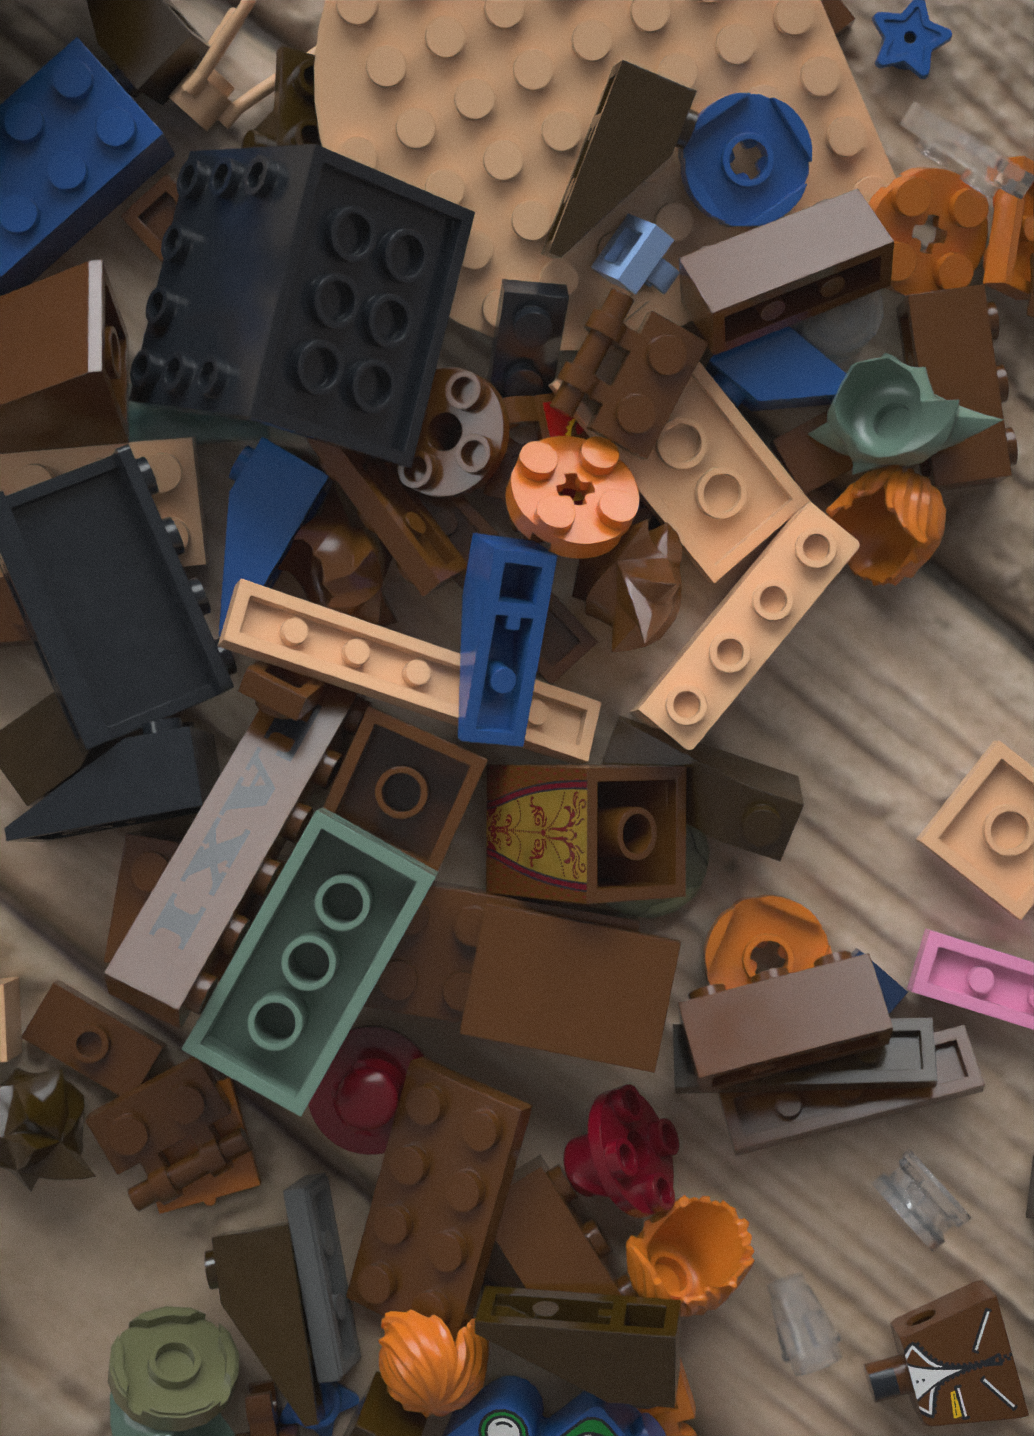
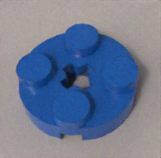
M734 93L711 103L698 114V119L688 144L684 150L678 149L682 182L694 205L704 215L718 221L719 224L726 227L765 225L787 214L802 198L807 186L805 181L809 174V162H812L810 135L799 115L785 102L773 97L768 98L761 94ZM737 143H740L744 149L756 146L760 150L762 157L754 163L758 174L753 179H750L744 172L735 174L731 169L730 163L735 159L732 149Z

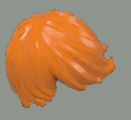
M887 465L883 468L868 471L856 482L849 485L826 509L827 516L857 539L860 544L859 549L846 564L849 565L854 575H857L864 581L866 579L871 581L873 586H884L888 583L896 586L904 577H914L918 569L930 559L939 547L945 531L947 510L943 503L941 492L931 484L928 477L915 473L913 468H903L900 465Z
M683 1195L675 1201L674 1206L670 1210L654 1214L650 1219L644 1221L642 1231L636 1237L631 1235L627 1240V1273L630 1277L632 1288L639 1297L681 1300V1317L703 1316L709 1310H716L739 1287L755 1262L752 1258L754 1249L750 1245L752 1235L747 1231L750 1224L749 1221L745 1218H738L736 1209L724 1200L721 1202L711 1201L710 1196H702L700 1199L696 1197L689 1199L686 1195Z
M412 1309L407 1312L390 1311L385 1313V1317L381 1321V1328L385 1330V1335L378 1340L379 1344L382 1345L379 1351V1369L390 1396L394 1400L401 1402L404 1410L422 1413L426 1418L431 1415L443 1417L469 1404L483 1388L489 1359V1341L475 1334V1318H471L467 1327L464 1326L458 1331L456 1341H454L449 1328L435 1314L428 1318Z

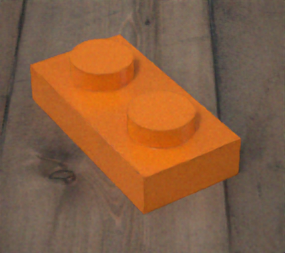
M1026 156L1002 158L999 181L993 191L994 213L989 245L985 249L983 256L985 271L983 284L1015 300H1029L1031 288L1030 256L1034 253V161Z

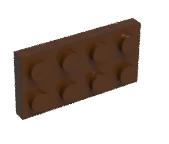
M425 1057L410 1061L346 1298L385 1317V1313L390 1311L407 1312L410 1309L428 1318L435 1314L443 1320L449 1328L453 1340L456 1341L458 1331L464 1326L467 1327L468 1322L475 1313L533 1105Z

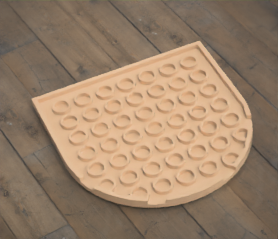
M325 0L318 28L314 62V100L321 146L475 212L449 318L489 337H494L502 279L567 285L569 302L560 350L580 349L588 334V331L584 328L585 323L593 309H601L611 288L627 294L634 300L625 320L644 303L651 300L666 319L679 326H683L693 320L681 302L680 273L665 294L661 293L653 285L648 287L643 284L635 295L608 282L591 268L627 214L629 213L656 224L674 239L662 258L678 271L680 257L693 253L703 246L719 243L755 228L726 227L704 215L694 205L682 182L681 164L678 158L679 148L675 147L669 159L561 258L552 259L541 254L612 67L622 60L696 90L697 92L690 109L698 113L716 100L734 93L761 94L788 104L799 115L808 130L812 142V162H809V174L805 181L807 186L802 198L781 218L811 207L821 200L832 199L857 188L867 203H869L871 197L881 187H888L896 179L821 0ZM737 143L732 149L735 159L730 163L731 169L735 174L744 172L750 179H753L758 174L754 163L762 157L760 150L756 146L744 149L740 143Z

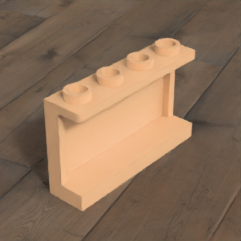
M812 502L807 503L784 524L630 713L643 724L651 728L655 727L663 730L686 750L694 749L859 549L860 544L858 540Z

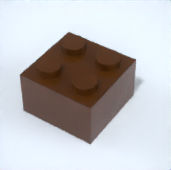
M368 706L323 807L439 872L489 759Z

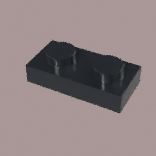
M502 279L487 381L496 388L502 399L512 396H536L553 393L548 385L555 380L569 302L567 285Z

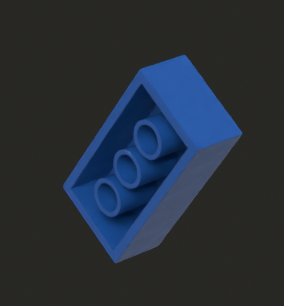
M78 37L71 41L0 104V296L30 285L176 155L164 133Z

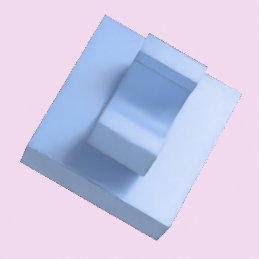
M629 213L591 266L593 270L608 282L635 295L643 284L648 287L653 285L657 290L665 294L680 273L674 266L662 258L674 239L656 224Z

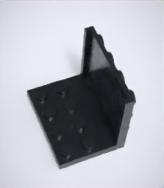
M317 144L190 151L188 160L182 166L177 178L176 187L179 197L172 224L167 228L162 239L161 254L163 262L157 286L151 292L146 304V319L148 323L142 348L135 356L131 365L130 380L132 388L128 401L150 408L259 422L395 466L411 468L475 212Z

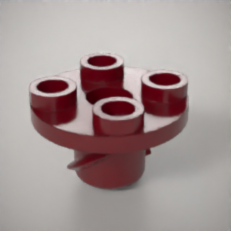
M377 1025L351 1028L308 1104L314 1122L331 1142L347 1151L364 1155L384 1154L409 1063L420 1057L429 1058L413 1040L392 1028Z
M625 1084L604 1091L596 1097L591 1106L588 1119V1133L572 1138L565 1146L563 1164L566 1176L571 1186L579 1194L586 1197L596 1195L610 1197L620 1210L635 1218H644L670 1210L675 1203L672 1156L676 1155L679 1151L678 1133L674 1124L668 1118L659 1119L652 1106L638 1092L635 1086Z

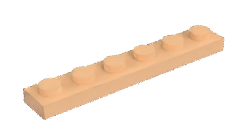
M240 579L235 585L218 647L458 726L460 653L244 579ZM535 680L524 746L522 748L570 764H584L588 762L601 702Z

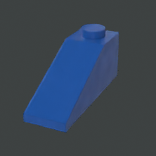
M263 436L255 449L248 445L242 450L229 474V479L235 483L229 491L219 637L221 636L235 585L240 579H244L270 589L273 588L283 571L277 568L290 550L293 539L298 531L316 516L328 496L333 483L327 474Z
M473 533L462 594L458 738L461 741L524 746L557 562L556 554L548 551V549L533 540Z

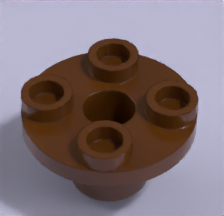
M455 367L436 369L412 467L393 465L400 480L406 486L421 493L445 499L468 495L489 481L503 461L510 435L507 408L499 392L490 382L471 371Z

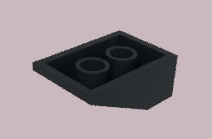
M167 718L143 723V735L122 739L4 828L6 841L46 842L198 814L221 775L214 734L196 729L194 722H182L181 718Z

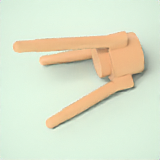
M241 0L237 8L233 7L227 11L220 25L217 26L208 41L211 47L197 69L195 70L192 67L168 96L207 132L217 120L229 130L242 113L275 91L274 73L231 102L228 97L235 88L214 69L244 24L256 0ZM316 46L306 53L315 55Z

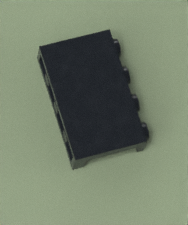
M129 444L116 448L109 457L7 496L4 495L3 491L0 492V570L81 753L141 729L143 723L167 718L226 693L234 688L230 676L237 673L236 663L231 651L218 647L220 638L214 640L204 616L211 613V607L203 586L196 577L188 580L178 558L179 555L185 553L181 535L171 517L161 519L152 495L159 493L154 473L145 457L135 459Z

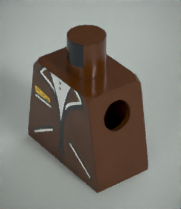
M983 1280L972 1282L895 1318L890 1323L898 1355L864 1364L866 1379L874 1402L878 1403L909 1394L913 1409L925 1426L933 1427L1007 1420L1029 1416L997 1296Z

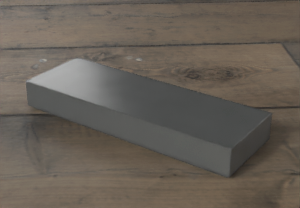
M326 1173L310 1174L303 1176L283 1190L317 1379L318 1383L340 1381L360 1360L361 1352L351 1300L346 1298L348 1282L329 1179Z

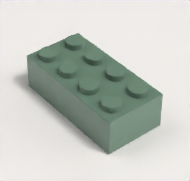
M324 807L317 809L181 1050L301 1117L439 872Z

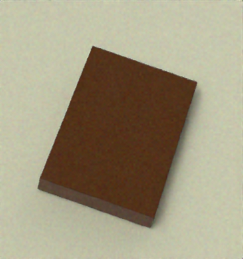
M486 901L459 1034L655 1073L681 942L680 940Z

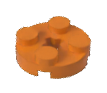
M916 167L900 173L899 175L902 176L894 179L888 187H881L868 203L894 241L891 286L886 287V289L896 294L907 296L909 294L967 287L982 259L987 244V215L989 212L987 197L982 191L974 189L964 177L946 169ZM929 215L933 219L936 236L934 241L928 244L927 249L920 251L921 241L917 238H912L915 225H925Z
M573 436L549 437L540 441L529 442L522 447L506 488V505L513 523L529 540L532 533H534L540 539L551 543L548 551L554 554L576 559L592 558L611 551L618 545L621 537L629 530L639 506L638 486L630 469L619 459L620 453L617 446L609 439L600 436H593L588 439ZM564 488L580 492L584 496L582 505H574L570 496H560L558 492L563 491Z
M771 894L743 897L735 901L731 907L723 911L716 918L707 934L703 949L706 980L709 985L724 984L727 990L751 984V978L757 974L755 973L757 962L750 958L751 953L755 947L764 948L768 941L779 943L777 954L785 959L783 967L788 968L789 973L813 968V963L817 959L832 953L831 946L828 945L827 935L816 916L803 905L789 898Z

